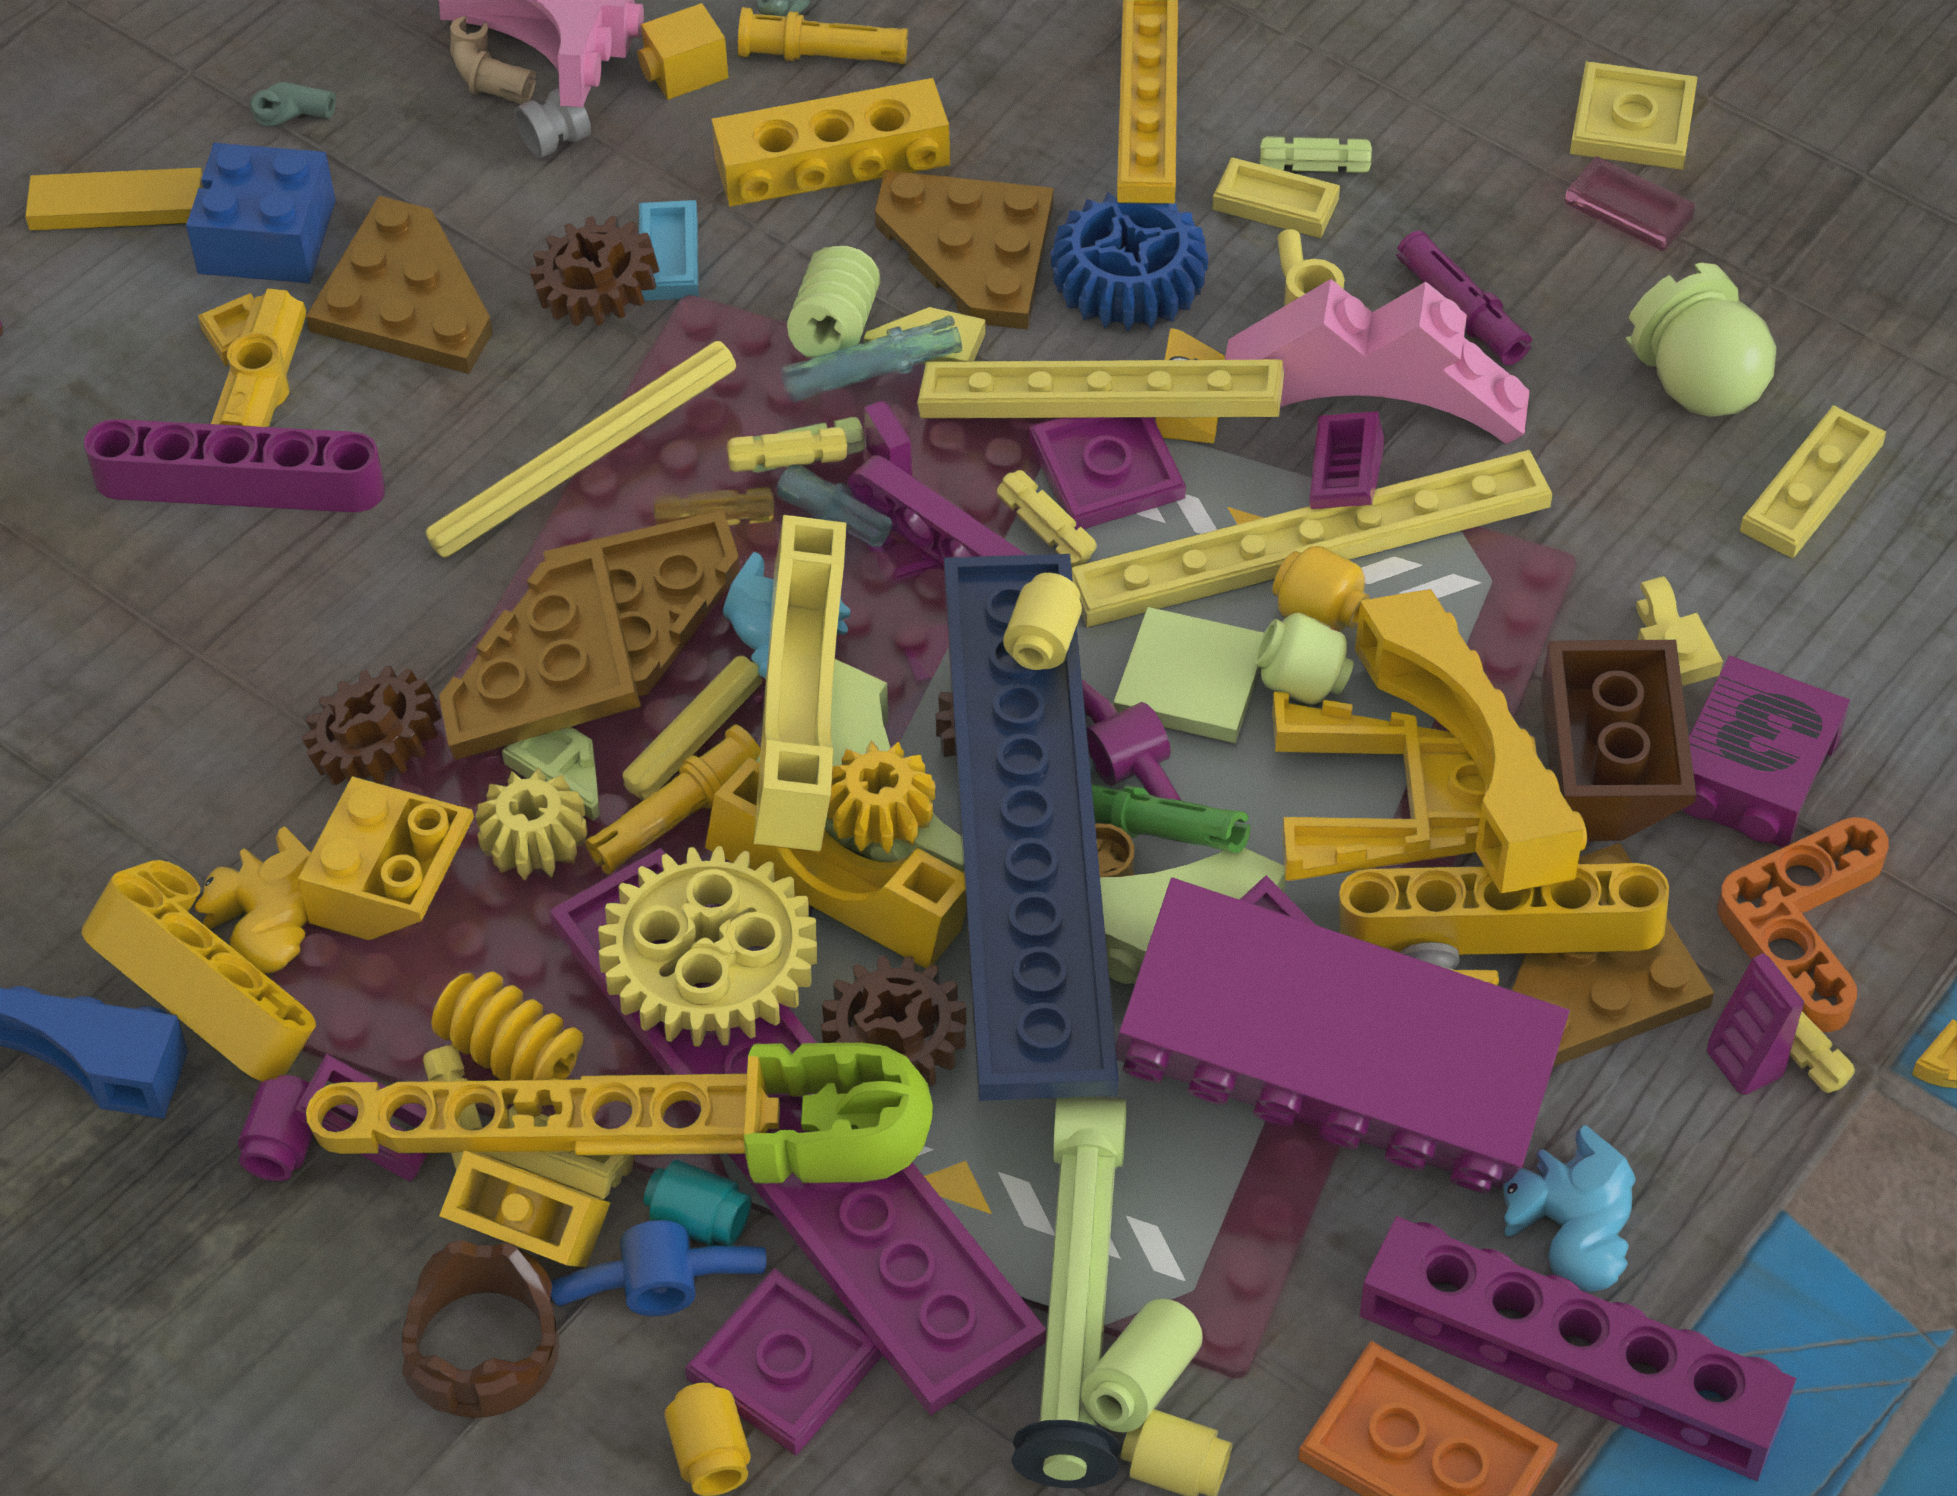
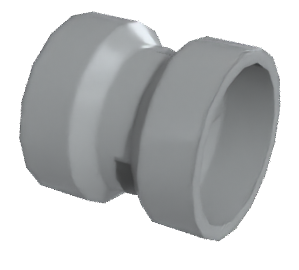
M559 88L550 91L547 99L542 101V104L531 100L514 109V118L520 136L528 150L537 159L555 152L558 142L568 141L575 143L591 134V125L584 105L583 108L560 106Z

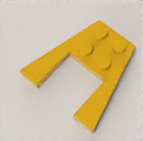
M1274 692L1272 717L1275 752L1403 754L1411 819L1283 817L1282 848L1285 881L1476 852L1482 800L1486 794L1485 785L1474 759L1451 732L1417 726V719L1414 715L1392 712L1391 720L1386 721L1352 715V704L1323 700L1322 709L1291 704L1289 703L1290 693ZM1530 736L1533 744V750L1537 755L1534 737Z

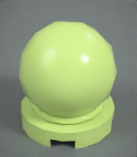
M1694 264L1697 274L1690 275L1677 283L1668 275L1643 295L1630 313L1629 319L1635 328L1632 335L1626 337V343L1647 366L1657 368V375L1666 393L1690 413L1708 417L1737 414L1758 401L1773 378L1776 345L1766 322L1745 304L1739 302L1738 288L1724 271L1716 264Z

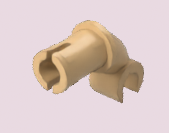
M466 16L455 19L450 26V53L459 74L468 84L470 93L474 95H479L481 92L493 94L520 105L530 101L536 84V80H534L536 77L535 71L493 59L490 52H488V26L486 22L478 32L467 35Z

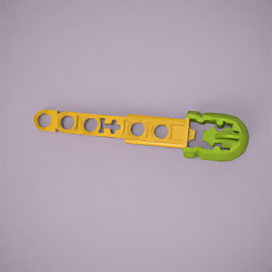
M803 1043L792 1054L783 1044H754L748 1055L747 1074L581 1076V1080L396 1082L383 1089H380L377 1082H341L329 1084L318 1090L309 1100L306 1117L307 1123L319 1145L329 1152L339 1154L378 1153L379 1144L397 1153H455L466 1150L470 1152L575 1151L576 1155L745 1154L749 1173L754 1183H783L792 1172L803 1183L867 1182L884 1179L908 1167L924 1149L932 1121L933 1104L928 1083L906 1056L887 1046L869 1043ZM787 1093L790 1096H803L801 1125L803 1130L814 1132L797 1133L795 1130H779L775 1133H766L768 1129H779L780 1116L779 1098H768V1095ZM620 1101L631 1106V1117L619 1128L606 1129L595 1123L597 1111L608 1102ZM677 1101H693L700 1106L699 1118L688 1127L673 1128L663 1121L665 1111ZM481 1102L495 1108L492 1121L480 1130H465L458 1125L460 1114L471 1104ZM414 1103L426 1108L425 1119L417 1128L404 1132L395 1130L390 1126L393 1113L401 1106ZM347 1104L358 1109L357 1119L350 1128L340 1132H331L322 1127L324 1116L331 1108ZM514 1104L518 1115H512L514 1127L509 1129L510 1118L507 1105ZM553 1105L556 1114L549 1117L547 1126L537 1127L533 1117L540 1116L542 1106Z

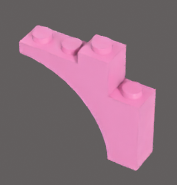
M439 0L440 20L454 21L457 18L466 16V23L483 26L486 22L488 28L522 40L545 55L559 73L560 106L583 108L591 86L598 87L600 83L601 62L609 61L610 57L626 58L633 38H640L642 36L641 24L644 23L643 5L636 4L635 0Z
M1330 279L1228 339L1225 360H1283L1284 381L1280 407L1310 399L1332 396L1385 397L1419 403L1451 413L1488 431L1505 444L1516 440L1525 433L1530 390L1517 377L1510 375L1485 355L1476 344L1464 338L1467 315L1460 310L1455 302L1445 298L1427 282L1420 284L1372 312L1358 298L1350 295Z

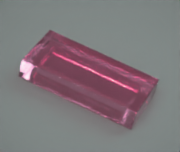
M1598 156L1592 160L1569 186L1565 198L1566 205L1663 252L1693 219L1696 205Z

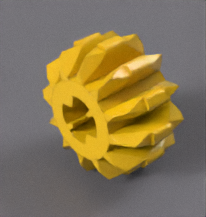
M870 740L866 753L863 755L846 748L844 756L841 758L842 765L832 766L831 797L827 813L828 819L833 820V830L837 833L838 839L854 836L855 845H857L860 853L872 842L880 843V846L887 855L893 847V840L899 839L913 846L915 838L918 836V828H928L933 818L932 802L935 799V782L932 780L931 774L925 773V764L922 762L921 755L904 758V750L899 742L888 751H879L875 743Z

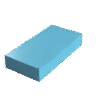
M696 200L639 203V234L647 232L650 236L660 272L653 274L657 285L655 290H641L644 301L699 298L698 213Z

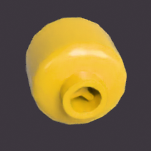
M1321 546L1308 547L1301 553L1298 551L1292 552L1279 568L1272 589L1273 594L1278 597L1277 606L1284 618L1293 613H1303L1340 631L1345 626L1352 629L1358 625L1360 601L1370 599V596L1364 593L1365 575L1362 568L1356 563Z

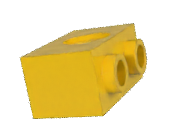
M464 1150L439 1216L564 1265L586 1268L611 1202L493 1157Z

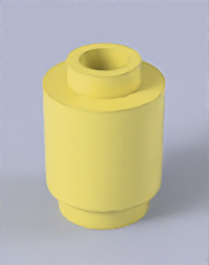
M1042 573L1035 576L1031 582L1021 589L1003 638L1006 651L1018 664L1031 670L1055 668L1064 661L1082 612V605L1079 600L1080 592L1077 586L1062 575Z
M1154 1409L1139 1428L1127 1432L1122 1447L1121 1459L1131 1462L1130 1478L1183 1496H1198L1199 1493L1206 1496H1217L1229 1463L1232 1442L1217 1438L1218 1430Z

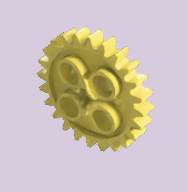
M721 846L715 848L710 861H701L696 849L691 847L687 852L686 864L678 866L673 858L668 854L662 855L663 872L657 875L650 869L641 866L638 868L640 888L626 883H621L618 886L620 904H606L607 925L599 926L598 930L600 969L602 973H606L607 992L609 995H620L621 1012L627 1015L640 1010L641 1029L644 1031L663 1021L665 1022L667 1041L672 1042L682 1029L691 1030L694 1046L701 1045L706 1031H715L721 1044L728 1045L730 1028L739 1026L751 1039L756 1037L755 1019L761 1017L770 1024L778 1025L780 1023L778 1003L796 1008L799 1005L798 987H810L812 983L811 965L817 964L816 919L809 917L807 896L795 897L794 879L791 876L774 882V863L771 861L766 862L754 871L750 869V855L747 851H743L734 863L725 862V855ZM715 903L722 905L713 908L705 907L708 904ZM662 939H665V940H669V941H670V942L665 943V944H654V943H651V942H653V941H655V940H662ZM752 946L765 947V949L759 951L747 950V948ZM707 982L714 984L706 988L693 987L697 983Z

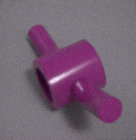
M1082 680L1085 714L1095 723L1086 728L1089 759L1100 778L1106 784L1113 786L1135 775L1149 795L1182 801L1168 776L1159 765V763L1170 758L1171 749L1166 731L1154 710L1147 703L1140 702L1118 713L1108 699L1085 680Z

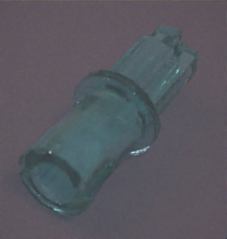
M800 464L790 465L778 482L777 488L780 490L777 492V496L780 499L801 508L817 519L845 522L846 532L873 547L882 546L892 530L893 523L891 519L853 498L849 486L844 483L835 485Z

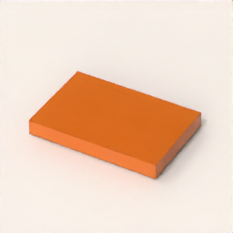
M1370 1341L1300 1446L1298 1460L1361 1496H1531L1555 1458L1558 1443L1377 1343Z

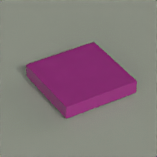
M1153 417L1057 418L1029 427V441L1059 506L1076 521L1075 530L1079 527L1087 529L1185 499L1186 485Z
M773 1268L685 1366L687 1380L693 1384L711 1383L715 1387L729 1390L733 1394L737 1411L741 1418L796 1456L881 1359L883 1354L859 1325Z

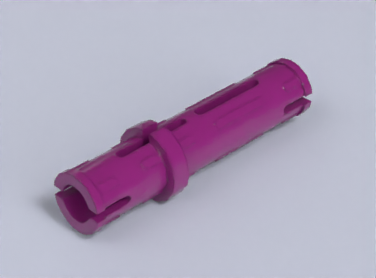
M1414 231L1400 242L1397 248L1399 253H1396L1397 259L1412 271L1422 283L1427 282L1445 298L1452 300L1458 305L1460 310L1467 315L1465 332L1469 336L1478 337L1505 365L1515 364L1526 356L1531 348L1529 343L1532 342V337L1503 310V303L1494 293H1485L1462 269L1435 245L1424 231Z

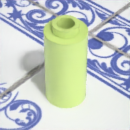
M1155 1299L1146 1303L1082 1384L1081 1397L1084 1407L1098 1424L1115 1432H1130L1136 1430L1145 1422L1201 1347L1202 1330L1194 1314L1184 1305L1170 1299Z

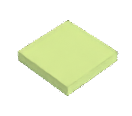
M1147 607L1113 706L1119 713L1140 702H1144L1154 710L1165 728L1236 744L1261 667L1254 664V659L1264 633Z

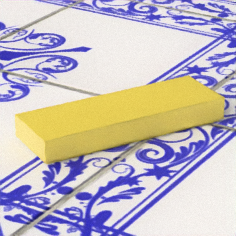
M1833 405L1743 516L1740 532L1793 559L1883 446L1886 431Z

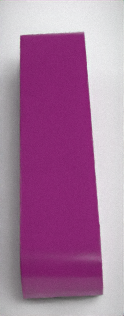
M112 419L95 424L84 437V449L96 488L105 497L116 500L363 512L374 508L382 501L385 495V483L377 445L371 437L359 432Z

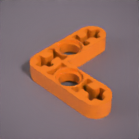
M1851 817L1841 820L1733 871L1725 878L1718 899V915L1751 960L1762 953L1770 957L1804 1000L1802 1012L1822 1032L1829 1033L1840 1030L1848 1023L1857 999V986L1848 971L1802 913L1870 882L1880 874L1889 849V838L1882 827L1866 818ZM1847 844H1850L1851 847L1855 849L1854 851L1844 854ZM1867 848L1869 850L1868 856H1864L1859 850ZM1839 861L1838 867H1837V870H1836V867H1835L1834 862ZM1797 865L1807 866L1818 873L1821 881L1812 886H1801L1791 881L1785 871ZM1769 882H1771V890H1768ZM1739 895H1742L1748 902L1739 904L1737 898ZM1762 897L1759 908H1756L1749 902ZM1777 939H1789L1800 945L1805 955L1796 960H1783L1771 952L1768 944ZM1815 969L1813 979H1811L1809 974ZM1816 989L1824 998L1834 995L1837 998L1836 1004L1832 1006L1826 999L1815 1002L1812 999L1814 990Z

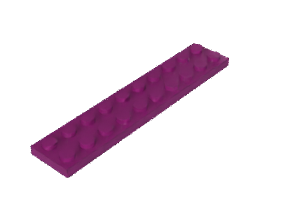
M662 848L657 849L549 910L552 927L667 1075L747 1074L748 1055L754 1044H783L793 1054L803 1043H817L791 1009L778 1003L780 1023L775 1026L758 1017L755 1019L756 1037L751 1039L739 1026L730 1028L728 1045L721 1044L715 1031H706L701 1045L694 1046L691 1030L682 1029L678 1036L670 1042L666 1040L665 1022L660 1021L654 1027L644 1031L641 1029L640 1010L627 1015L621 1012L620 995H609L607 992L606 973H602L600 969L598 930L599 926L607 925L606 904H620L618 886L621 883L640 888L638 868L641 866L650 869L657 875L663 872L662 855L666 853ZM662 939V940H655V941H653V942H651V943H654V944H665V943H668V942H670V941H669V940ZM707 982L697 983L693 987L706 988L714 984ZM787 1093L768 1095V1098H779L780 1116L779 1129H768L766 1133H775L779 1130H795L797 1133L814 1132L803 1130L801 1125L803 1096H790ZM687 1101L697 1115L700 1116V1106L693 1101ZM728 1154L930 1416L1046 1343L1047 1329L913 1162L908 1167L888 1178L867 1182L803 1183L792 1172L783 1183H754L749 1173L746 1155Z

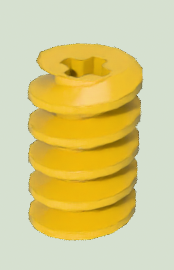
M494 971L483 974L477 980H475V975L470 972L461 974L452 980L439 997L431 1020L432 1030L436 1035L445 1041L451 1040L453 1047L465 1055L471 1054L473 1061L485 1069L491 1068L493 1075L502 1081L566 1080L575 1066L576 1059L584 1042L583 1033L575 1027L568 1028L562 1032L563 1019L555 1013L542 1017L543 1005L535 999L523 1002V991L514 985L503 988V977Z

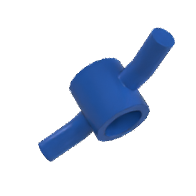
M665 1220L648 1221L627 1229L621 1235V1260L596 1264L551 1280V1296L557 1306H562L602 1291L624 1288L626 1305L631 1311L645 1316H665L689 1307L695 1300V1276L716 1273L764 1274L767 1259L766 1250L764 1247L707 1246L690 1249L689 1234L684 1226Z

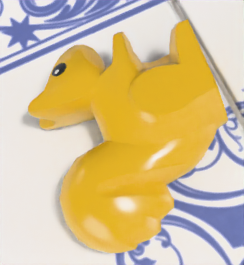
M285 826L279 829L276 836L279 853L271 856L263 863L245 848L239 852L243 865L240 871L221 866L215 868L205 881L202 897L195 904L197 912L207 913L203 925L208 929L215 928L245 912L247 913L235 925L230 937V946L264 974L283 969L288 962L300 953L301 948L299 945L305 937V931L301 927L308 921L298 877L311 852Z

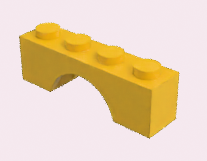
M750 757L714 794L705 845L706 849L714 852L717 846H721L725 859L732 863L735 862L743 851H747L750 855V869L754 871L766 862L771 861L774 863V882L791 876L794 879L795 897L807 896L810 906L905 958L907 956L914 957V963L925 969L937 961L961 932L966 913L964 873L919 848H916L910 855L898 861L880 862L870 860L846 849L832 838L825 829L820 851L754 844L760 762Z

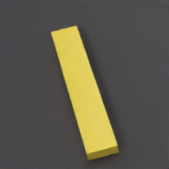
M1283 360L926 362L917 404L920 418L1279 417L1284 369Z

